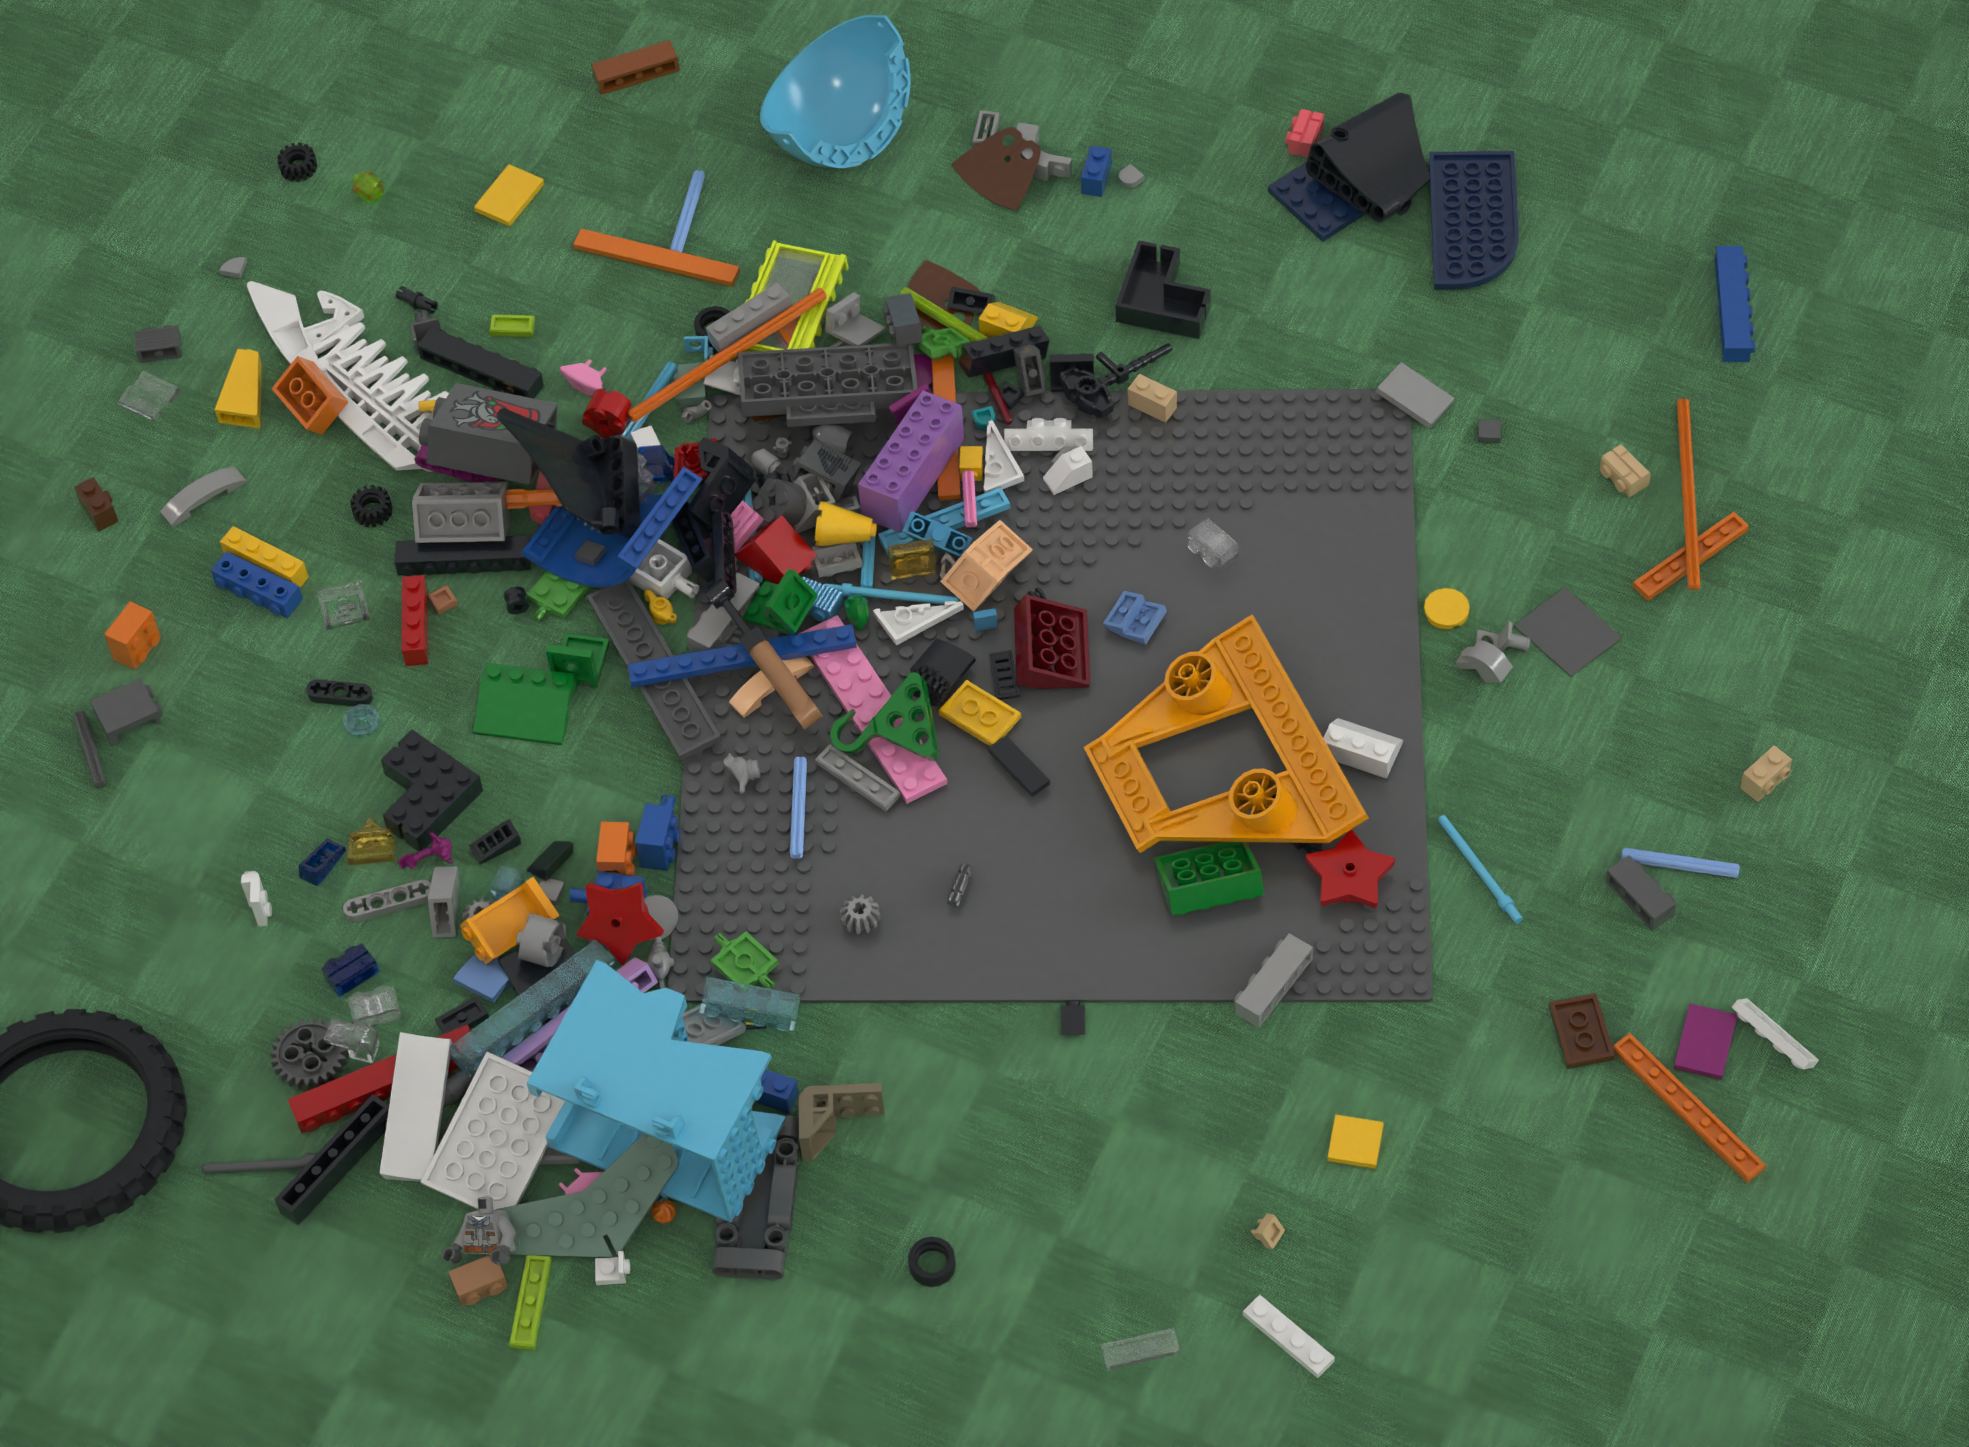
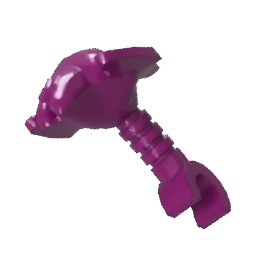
M431 832L429 833L432 838L431 847L424 848L422 851H418V853L406 854L397 862L401 869H404L407 865L410 869H413L421 859L423 860L434 854L444 859L445 862L452 864L453 860L450 858L452 852L451 841L445 837L439 838Z

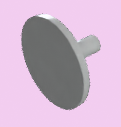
M652 895L644 898L649 914L664 929V933L660 936L661 939L667 937L673 932L678 922L677 907L669 898L662 895Z

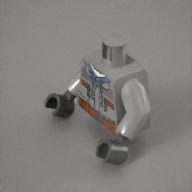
M479 1197V1210L465 1215L462 1227L453 1242L454 1247L445 1248L442 1252V1258L446 1261L458 1263L462 1258L459 1251L463 1250V1253L491 1254V1262L497 1265L501 1262L506 1264L510 1261L508 1252L515 1250L514 1238L516 1230L510 1222L506 1211L493 1210V1197Z

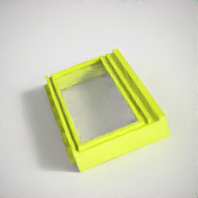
M773 240L771 247L766 250L764 264L759 267L758 279L752 284L751 296L745 302L777 282L790 296L792 305L818 288H822L825 291L827 298L781 328L792 338L789 346L779 330H777L744 352L815 348L814 337L821 336L822 327L820 322L822 318L826 319L827 305L829 301L834 302L836 298L835 285L842 284L841 270L848 271L846 255H835L781 244Z

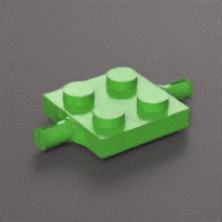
M926 325L922 328V342L914 343L913 345L932 359H940L948 354L959 358L962 354V345L970 343V340L952 327L934 330Z
M546 571L527 593V600L539 607L532 615V618L540 622L545 614L549 613L565 619L590 589V586L567 581Z
M747 931L731 941H728L721 933L715 936L714 941L722 949L720 953L711 959V965L742 994L757 983H761L768 991L774 988L775 983L767 977V974L778 966V960Z

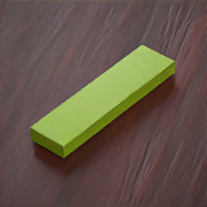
M526 1255L509 1342L510 1348L535 1350L551 1268V1256Z

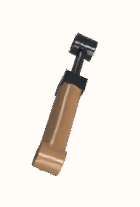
M723 578L704 590V593L716 609L724 607L744 636L739 641L803 729H807L822 718L823 715L779 657L759 627L756 626L751 630L731 603V599L735 595Z

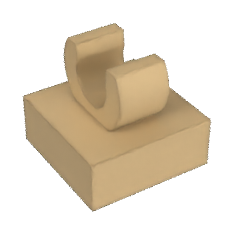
M1267 1213L1263 1219H1258L1259 1226L1256 1230L1252 1229L1251 1233L1257 1240L1262 1242L1265 1248L1274 1249L1285 1229L1275 1215Z

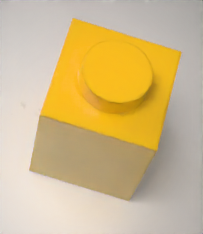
M960 446V481H962V473L970 470L974 472L975 481H983V446Z

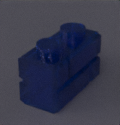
M362 943L358 946L349 947L344 955L337 959H330L321 968L325 980L338 997L343 996L379 973L377 962Z

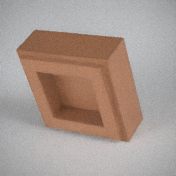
M448 585L427 595L438 615L458 605V601Z

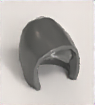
M839 424L816 425L812 430L813 440H817L822 445L844 455L846 447L850 450L853 449L854 433L848 428Z

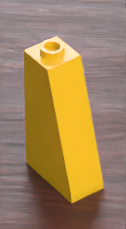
M237 349L214 410L218 423L260 429L262 403V363L258 351Z

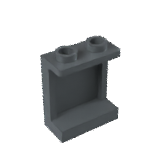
M141 678L90 700L111 746L120 743L117 736L120 733L152 719H155L157 725L162 723L159 716L163 714L157 701L153 703L151 699L154 697L149 685L144 686Z

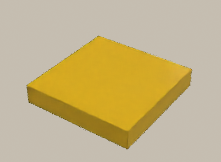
M1335 1114L1327 1161L1376 1169L1384 1122Z

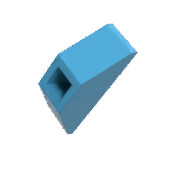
M910 511L902 530L903 533L919 544L945 554L947 552L959 558L969 548L973 539L968 535L913 511Z

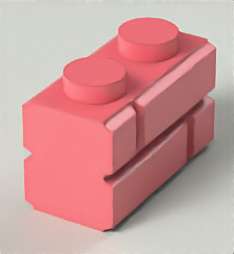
M1301 109L1298 116L1293 117L1291 123L1292 132L1288 131L1285 139V144H1288V152L1290 154H1300L1303 157H1308L1311 145L1319 141L1324 128L1323 113H1312L1310 110Z

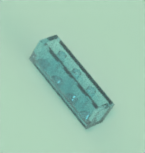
M706 977L699 1013L709 1017L729 1018L734 1022L744 1021L753 1023L756 1026L775 1027L781 1031H794L801 995Z

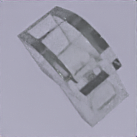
M332 1018L324 1037L325 1043L348 1048L350 1058L373 1063L380 1045L377 1031L368 1024L356 1019L351 1023Z

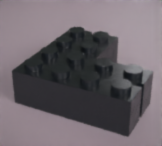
M1138 240L1115 305L1116 322L1200 339L1211 307V290L1174 282L1180 267V248L1161 245L1159 262L1157 261V244Z
M412 729L398 742L399 748L394 746L381 759L384 774L407 790L383 814V818L388 831L401 840L404 839L405 843L415 850L422 851V849H426L432 843L429 833L433 832L438 837L483 792L479 775Z

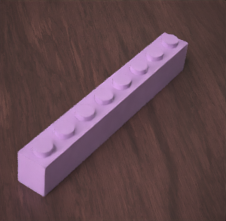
M636 957L616 971L643 993L658 983L649 965ZM569 1007L501 1058L533 1072Z

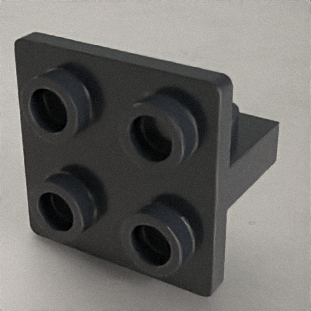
M1083 353L1050 355L1051 392H1063L1059 381L1060 373L1070 367L1094 374V355Z

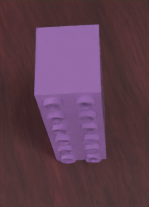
M922 390L858 484L861 515L873 518V523L896 532H902L910 511L916 512L964 440L962 405Z

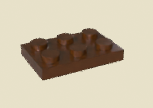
M1596 993L1549 1002L1548 1007L1567 1069L1615 1059V1053Z

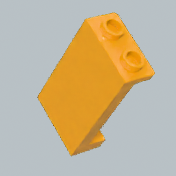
M532 877L520 887L473 917L466 919L460 927L463 937L474 946L476 956L487 965L518 945L516 943L517 935L520 930L524 931L528 916L531 913L553 920L557 919L560 915L535 878Z

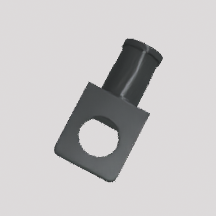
M422 310L423 316L418 311L415 314L417 322L410 324L417 355L419 354L417 341H421L431 327L441 330L439 319H429V313L426 310Z

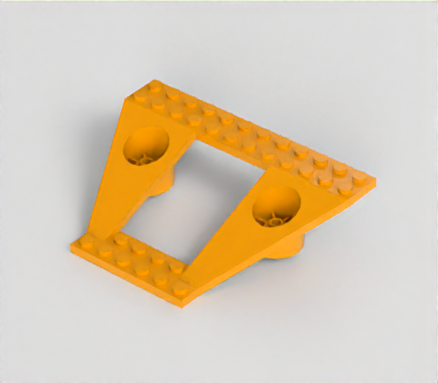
M1253 614L1213 638L1200 651L1188 652L1175 659L1167 669L1165 680L1160 686L1105 734L1083 747L1129 836L1140 853L1159 841L1330 843L1369 819ZM1253 708L1287 771L1275 775L1274 772L1264 768L1252 769L1238 777L1230 791L1171 811L1137 748ZM1252 809L1250 815L1245 814L1247 811Z

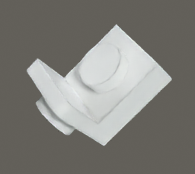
M618 1251V1257L595 1259L596 1285L626 1283V1274H630V1259H625L624 1251Z

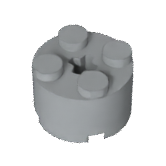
M531 913L528 916L524 931L520 930L516 938V943L520 945L519 959L544 967L554 966L563 950V947L559 946L561 939H566L565 924Z

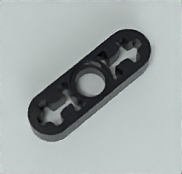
M313 680L306 688L309 699L315 703L366 707L373 700L371 689L366 684ZM337 690L346 691L341 697L334 696Z

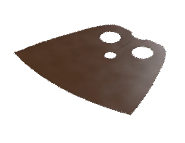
M1008 127L977 144L951 165L960 177L976 192L998 205L1017 211L1037 168L1041 148L1033 140L1027 141L1023 139L1021 132L1016 128ZM1006 135H1013L1015 138L1013 145L1009 147L1004 146L1002 143L1003 138ZM1024 148H1031L1033 150V155L1030 159L1024 160L1021 158V151ZM1006 156H1011L1009 162L1004 161Z
M925 260L912 277L907 288L951 315L955 312L964 313L965 319L963 322L968 325L971 324L974 317L972 312L947 308L948 306H945L944 302L949 301L951 287L978 292L980 290L955 273ZM916 308L921 324V332L922 328L926 325L934 330L948 328Z

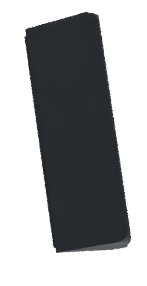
M951 287L947 308L982 314L989 303H994L995 295Z
M554 841L527 868V872L547 881L573 854V843L570 841Z

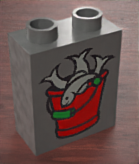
M456 383L447 398H437L433 410V419L425 418L419 432V444L428 446L427 464L530 484L539 468L517 439L498 420L496 414L500 409L505 408L556 429L558 403Z

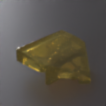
M371 817L365 821L366 825L361 829L349 833L350 841L348 842L347 852L349 865L395 861V839L392 837L391 830L377 825L376 821Z

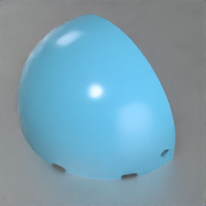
M865 15L835 26L805 47L779 74L763 101L760 121L769 136L784 151L810 165L824 168H848L861 165L862 162L868 159H873L891 142L903 121L901 116L904 107L908 106L911 74L909 60L905 58L902 47L904 45L903 40L886 15Z

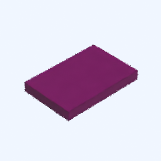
M1690 1003L1674 1069L1722 1080L1737 1014Z

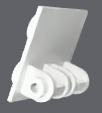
M738 357L736 362L729 361L707 375L704 379V384L741 395Z

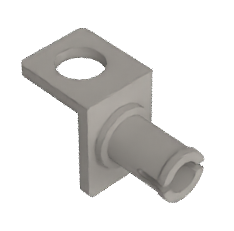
M1508 621L1500 634L1483 630L1476 632V643L1483 637H1487L1502 652L1507 647L1526 652L1530 644L1529 637L1512 634V622Z

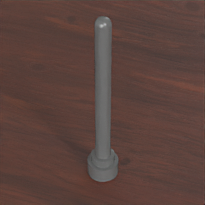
M306 1153L305 1156H301V1159L206 1163L202 1165L201 1170L203 1173L299 1168L302 1170L317 1153Z

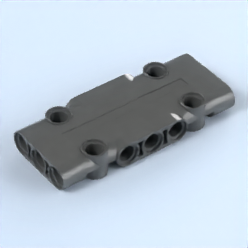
M785 1116L786 1121L776 1138L775 1149L771 1154L768 1153L762 1173L756 1175L753 1190L750 1195L745 1196L740 1214L738 1216L735 1215L731 1223L716 1217L717 1228L715 1231L716 1244L712 1267L713 1274L720 1277L768 1280L783 1278L786 1252L788 1250V1233L792 1229L798 1179L799 1118ZM784 1152H792L789 1155H782ZM728 1236L732 1237L730 1240L727 1241L722 1240L723 1238ZM775 1239L781 1240L779 1243H772Z

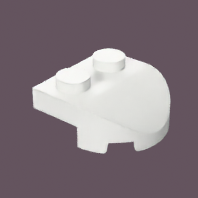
M246 871L242 874L241 884L249 907H252L258 926H268V917L272 916L271 903L268 902L267 891L264 890L259 874L256 871Z

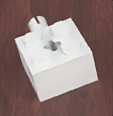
M660 539L629 578L630 583L644 591L650 589L657 597H664L666 599L677 589L690 598L695 597L699 591V585L687 579L692 573L687 556Z

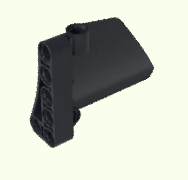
M1397 93L1332 128L1330 135L1311 145L1306 162V171L1309 176L1376 222H1382L1395 213L1400 216L1404 215L1411 206L1413 196L1430 180L1418 137L1410 95L1405 93Z
M502 408L497 412L496 417L527 451L567 512L596 528L602 534L610 535L616 533L631 539L640 526L637 444L634 441L620 435L610 436L605 440L598 435H594L583 441L508 409Z

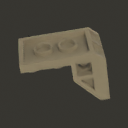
M882 1083L808 1086L800 1093L799 1142L802 1161H813L837 1134L836 1117L852 1118L854 1116L876 1117L878 1115H885Z

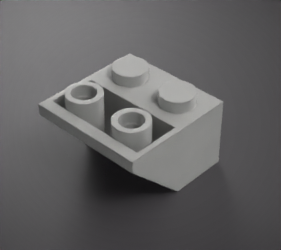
M812 473L800 476L793 482L799 484L806 493V498H804V505H806L805 514L801 521L793 526L797 533L816 526L817 517L821 515V510H818L821 501L836 505L824 479Z

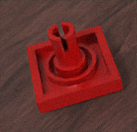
M715 438L709 439L718 443V441ZM686 442V445L682 443L680 447L675 448L673 480L683 467L701 477V482L707 479L709 475L701 469L698 445L700 442L693 444Z

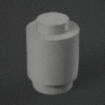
M766 449L757 450L751 456V466L761 474L766 475L773 472L782 474L784 465L781 463V460Z

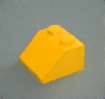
M1001 302L989 303L979 317V332L991 338L1032 328L1038 320V316Z

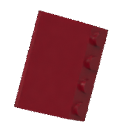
M1026 594L1014 608L1017 684L1035 689L1088 688L1090 686L1087 610Z

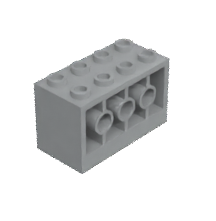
M508 481L420 483L412 499L415 543L505 541L511 526V511L507 509L506 490H509Z

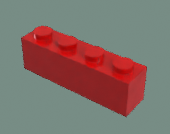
M424 575L402 577V654L406 666L428 664V588Z

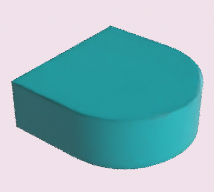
M992 406L971 411L974 425L980 430H987L988 421L993 420L994 424L996 423Z

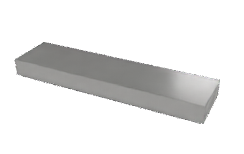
M831 744L815 759V763L885 812L901 797L900 791Z

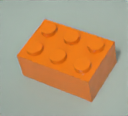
M299 356L294 359L272 387L274 393L306 430L321 435L324 434L348 404L346 398L313 361Z

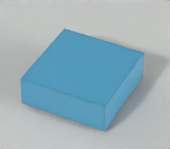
M995 608L973 612L975 632L998 628Z

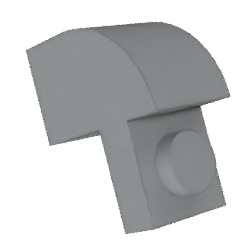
M1478 640L1474 647L1465 648L1455 662L1459 669H1476L1485 683H1501L1513 668L1500 649L1482 640Z

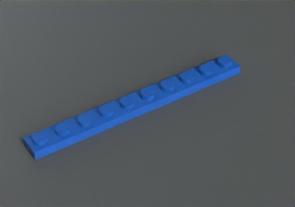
M852 624L795 634L794 636L788 635L767 639L782 660L857 647ZM738 644L627 665L632 688L750 667L757 664L744 646Z

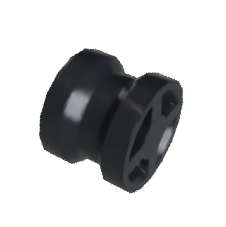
M519 586L511 587L504 592L503 596L505 602H507V611L510 614H521L529 608L524 588Z

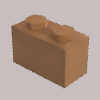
M491 1254L448 1271L462 1307L474 1305L480 1299L490 1295H498L508 1288L500 1264L497 1265L491 1262Z

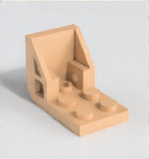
M999 520L970 545L940 582L974 612L1033 549Z

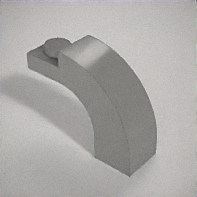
M1019 122L1017 130L1021 132L1022 138L1027 141L1033 140L1038 144L1040 140L1039 126ZM1024 148L1021 151V158L1024 160L1030 159L1033 155L1031 148ZM1041 150L1034 177L1048 181L1049 175L1071 177L1072 158L1047 154Z

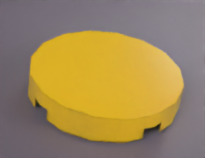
M1437 589L1426 598L1424 614L1431 625L1439 629L1449 630L1465 623L1468 619L1470 605L1464 594L1455 589Z

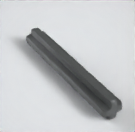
M84 711L75 712L73 718L95 787L104 786L107 782Z

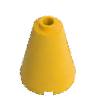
M820 502L818 510H821V515L817 517L815 546L871 541L872 537H876L877 524L873 523V518L828 502Z

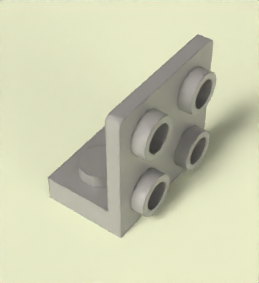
M854 292L826 310L825 332L851 346L867 344L885 332V327L859 314L860 295Z

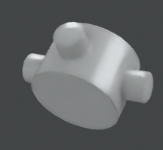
M779 437L773 449L781 454H787L792 442L786 438Z

